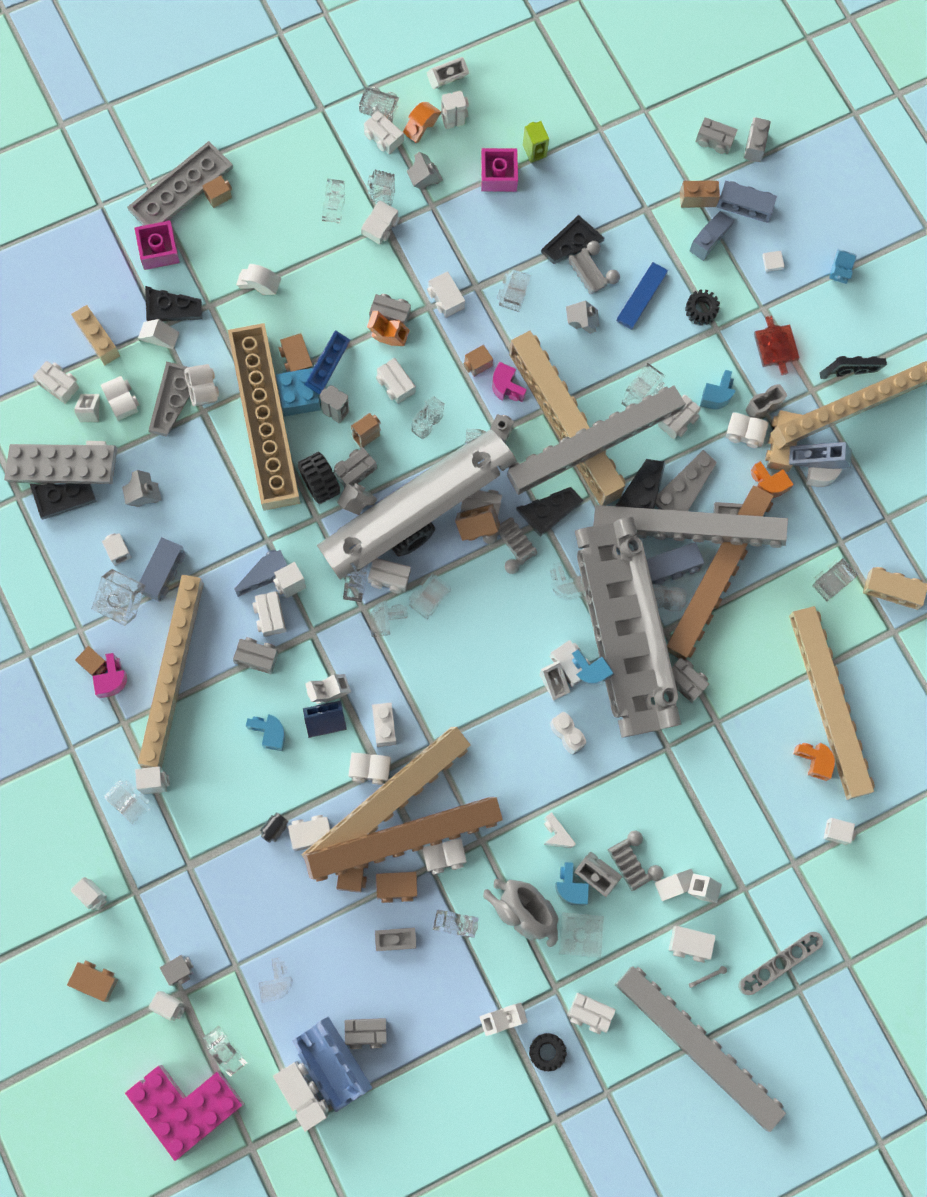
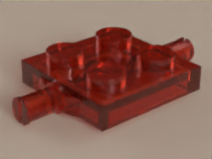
M770 315V317H765L768 327L755 331L754 338L762 366H779L781 376L788 374L786 363L798 361L800 357L790 324L784 326L775 325L773 316Z

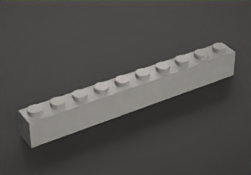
M675 385L669 388L666 386L660 389L658 394L654 396L648 395L642 399V402L638 404L632 403L620 413L619 411L614 412L609 416V419L605 421L599 420L592 425L593 427L587 430L583 428L571 438H563L554 447L550 445L544 448L542 453L538 455L532 454L526 458V461L520 464L519 462L514 463L509 467L507 477L516 493L520 495L682 412L686 403Z
M595 505L593 526L612 524L619 519L633 517L638 538L651 536L659 540L673 538L676 541L693 539L694 542H704V540L716 544H722L723 542H731L733 545L749 543L756 547L762 546V544L770 545L773 548L786 546L788 518Z
M638 966L637 968L630 967L615 983V986L763 1129L771 1132L786 1114L782 1109L784 1107L782 1103L776 1098L772 1100L767 1095L768 1090L760 1083L756 1085L751 1080L753 1076L746 1069L743 1068L741 1070L736 1065L737 1060L729 1053L725 1055L721 1051L722 1046L716 1040L708 1039L705 1036L707 1032L699 1024L695 1026L690 1021L692 1018L684 1010L680 1012L675 1007L677 1003L670 996L667 995L665 997L660 992L661 988L654 981L650 983L645 978L646 973Z

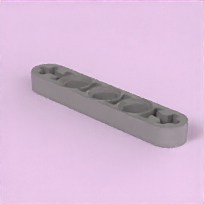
M809 932L743 977L738 984L740 992L744 995H753L820 949L823 945L822 936L817 932ZM810 936L812 938L816 937L818 939L816 941V946L814 944L809 945L806 949V947L801 943L803 941L804 944H807L811 940ZM795 946L800 947L802 950L800 958H795L792 955V949ZM779 957L786 961L784 969H778L776 966V960ZM762 969H767L770 973V977L766 981L762 980L759 976ZM755 975L756 980L761 985L758 986V983H755L751 986L752 991L745 990V981L752 982L755 980L752 976Z

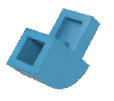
M838 249L829 279L847 284L848 279L852 277V268L857 255Z
M724 371L720 386L706 383L700 402L701 407L721 409L729 404L735 393V390L731 389L734 381L731 378L732 371Z
M579 649L572 653L574 656L572 662L577 669L582 668V671L576 675L584 682L599 684L615 675L603 657L589 665Z
M268 714L267 722L261 717L253 716L252 719L247 718V729L264 732L263 748L283 752L285 730L276 717Z
M565 862L564 867H560V879H563V882L555 883L558 896L564 902L571 905H588L589 884L573 883V863Z

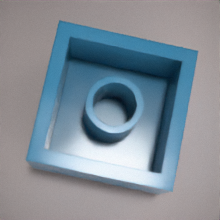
M313 368L276 374L284 417L320 411L318 394L304 385Z

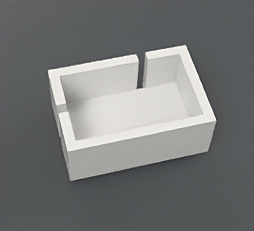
M295 1061L273 1075V1078L292 1111L296 1110L298 1112L295 1116L304 1132L326 1119L329 1116L327 1112L330 1109L325 1100L320 1101L316 1093L319 1090L314 1081L309 1082L306 1077L308 1071L304 1064H299L298 1061Z

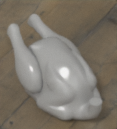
M495 879L494 888L504 891L501 900L497 899L489 889L484 890V899L493 905L504 923L514 926V929L519 934L529 940L548 937L547 946L553 947L558 941V915L550 901L545 899L536 887L522 881L508 880L507 883H504L500 879Z

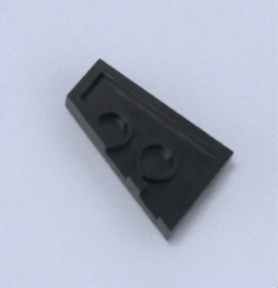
M577 215L541 249V253L553 264L569 258L570 255L581 252L583 248L586 249L589 242L597 241L601 243L605 238L580 215Z
M145 286L147 321L157 319L162 322L203 319L201 299L182 294L176 295L165 290L159 291Z
M30 484L42 520L97 502L91 484Z
M568 487L550 494L548 497L534 500L532 503L524 506H518L516 511L541 537L582 504L583 499L572 487Z

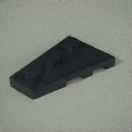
M840 356L819 372L820 379H827L832 374H836L837 377H843L852 372L855 375L875 373L887 365L886 358H878L877 356L862 358V356L853 358Z
M646 459L615 506L654 509L665 468V461Z

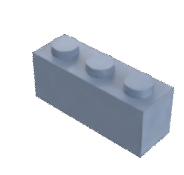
M725 180L717 208L768 223L777 196L770 192L759 191L750 186L746 187L734 181L729 182Z
M161 537L136 587L140 594L159 602L162 597H166L169 590L168 585L176 577V568L179 563L181 564L184 561L185 551L183 547Z
M696 542L646 559L652 585L655 587L666 583V580L671 578L673 581L683 577V574L688 572L695 574L701 570L700 568L704 564Z

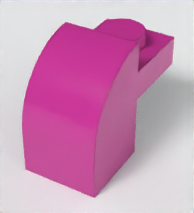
M502 362L498 363L493 374L492 389L494 394L502 401L505 395H507L513 401L523 402L527 389L512 383L516 369Z
M114 653L105 654L108 673L93 676L95 695L99 699L118 694L123 690L127 682V673L124 670L119 671L121 669V661Z

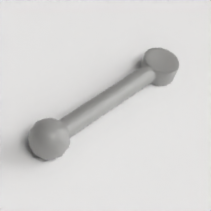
M721 966L719 970L688 985L691 988L714 976L725 974L727 968Z

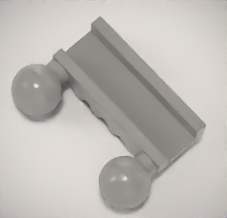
M597 241L589 242L586 249L583 248L575 256L570 255L568 259L569 264L573 266V270L577 272V276L580 277L589 294L606 287L607 284H616L620 280V274L617 270H609L606 277H604L590 257V255L595 256L599 254L601 246Z
M511 517L500 524L499 531L496 534L482 536L485 543L493 544L496 542L497 536L500 535L517 558L516 560L509 559L506 561L504 567L509 574L517 573L520 565H523L525 561L533 556L535 557L538 553L536 548L532 546L531 541L524 535L522 529L519 528V525L515 523L514 518Z
M637 830L631 831L627 839L608 849L610 856L631 891L636 890L651 880L659 881L664 875L663 869L658 865L651 866L648 869V873L645 874V870L641 867L632 848L629 847L631 845L639 846L643 841L642 834Z

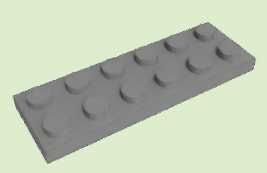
M208 141L127 206L128 211L143 226L169 221L204 192L202 185L219 176L223 177L233 169V164Z
M10 444L4 480L6 482L113 484L118 448L115 445Z

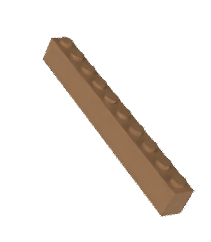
M753 485L737 515L763 516L765 512L769 513L774 504L771 502L773 495ZM723 542L720 545L667 644L668 653L683 660L687 657H692L696 650V647H694L696 640L700 642L705 633L702 630L704 625H709L714 616L711 614L713 608L717 609L722 601V598H720L721 593H726L731 584L728 581L731 575L735 576L739 569L737 563L740 559L743 561L748 553V550H746L748 543L733 545L731 542Z
M487 797L303 854L309 878L316 879V882L328 879L327 875L333 873L336 876L345 874L347 869L352 867L361 869L366 867L368 862H383L387 856L399 857L405 854L404 851L410 849L412 852L423 849V845L429 843L431 846L442 843V839L448 837L449 840L461 837L460 834L464 832L468 834L476 833L483 826H486V828L495 827L497 822L503 819L497 797Z

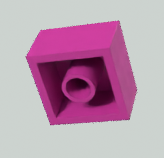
M481 148V191L517 192V148Z
M171 221L134 227L140 260L144 270L180 263Z

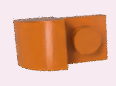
M429 102L419 103L409 114L408 118L410 119L403 133L415 143H418L427 127L434 126L441 111Z
M379 311L372 312L367 328L373 332L371 337L391 346H404L410 331L401 321L388 320Z
M761 461L754 464L751 469L753 479L759 482L756 487L772 494L773 498L790 491L794 485L784 469L770 476Z
M808 743L797 745L793 754L812 760L808 775L824 781L831 779L835 766L832 751L822 743L816 745L815 749L813 745Z

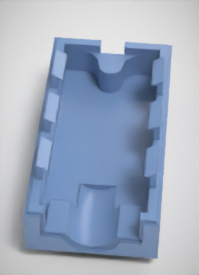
M329 1016L292 1040L299 1051L297 1055L302 1063L308 1066L310 1069L308 1073L313 1081L319 1084L322 1096L326 1101L330 1102L335 1112H338L372 1089V1086Z

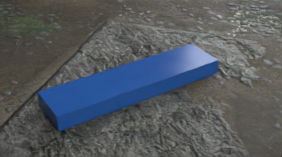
M652 262L616 321L632 330L665 278L668 270Z
M335 330L304 385L320 395L351 340Z

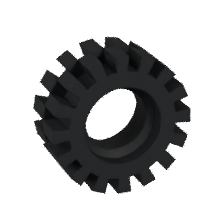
M700 289L698 293L695 291L693 295L689 296L685 311H687L686 316H690V321L695 320L694 324L700 322L701 326L704 323L708 325L716 318L720 309V301H717V296L713 297V292L708 294V290L705 289L703 293L702 289ZM699 302L706 303L709 306V311L706 313L699 312L696 309V304Z
M551 1033L538 1035L533 1039L529 1047L531 1062L538 1069L547 1072L560 1068L567 1056V1048L563 1043L564 1041ZM551 1044L554 1046L556 1054L552 1060L546 1061L541 1057L540 1049L543 1045Z

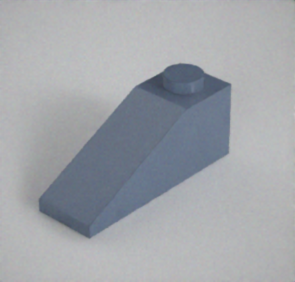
M719 211L693 240L689 252L704 261L735 220Z
M846 442L790 446L789 464L825 469L851 468L852 450Z
M271 550L257 562L234 588L237 597L274 582L273 580L276 579L274 572L287 566L281 550Z

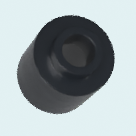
M276 812L274 816H270L260 829L261 837L268 843L271 841L276 842L287 828L286 825L289 821Z

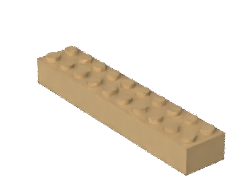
M265 323L230 329L228 334L263 511L301 504Z
M530 330L512 339L509 356L559 439L571 438L583 428L589 429L585 414L579 411L576 399L568 393L567 384L565 381L560 380L557 368L549 362V355L540 347L538 337L533 335ZM606 450L576 465L599 505L606 506L621 498L626 482L621 474L618 475L615 470L616 465L611 458L607 457Z

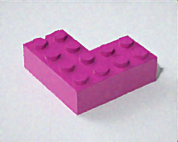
M158 1065L143 1077L144 1080H140L125 1092L126 1096L174 1161L182 1157L245 1105L221 1071H217L186 1097L164 1066Z

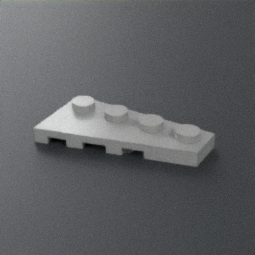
M166 361L148 430L149 433L167 437L190 397L184 370L188 368L187 366Z
M702 450L658 493L655 506L661 510L688 511L717 462Z

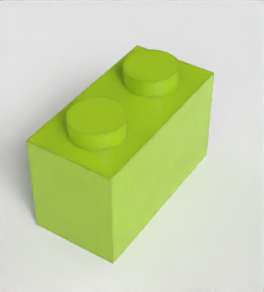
M542 121L531 122L524 127L522 145L530 163L547 157L549 137Z

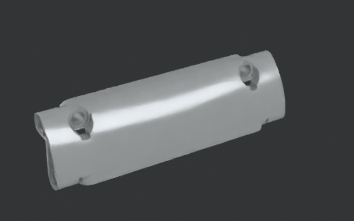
M490 429L339 528L337 532L317 544V547L341 580L354 571L351 563L357 569L363 568L499 477L500 471L498 467L501 471H504L516 463L517 460L503 440Z
M622 518L612 524L576 530L575 536L578 548L581 549L577 552V560L599 657H603L615 674L607 679L605 684L614 717L623 718L618 720L621 738L682 725L678 707L676 706L678 693L643 543L637 537L634 518ZM629 544L633 546L634 551L629 548ZM617 548L620 549V555H618L616 552ZM664 693L669 698L668 702L664 699ZM652 697H654L655 705L651 703Z

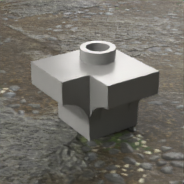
M420 151L414 155V165L407 170V174L414 187L423 190L429 185L439 184L443 181L437 166L430 161L428 155Z
M586 300L566 306L569 325L575 329L583 328L590 334L597 332L596 327L600 326L597 308Z
M140 470L132 472L130 482L122 487L126 505L140 507L144 504L162 501L158 483L151 481V476L148 472Z
M347 483L337 503L343 509L360 515L363 508L368 505H374L377 498L370 492L365 491V487L357 483L355 485Z

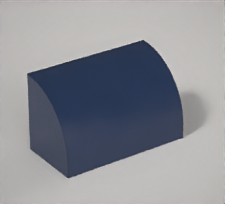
M341 700L303 708L308 738L347 730Z

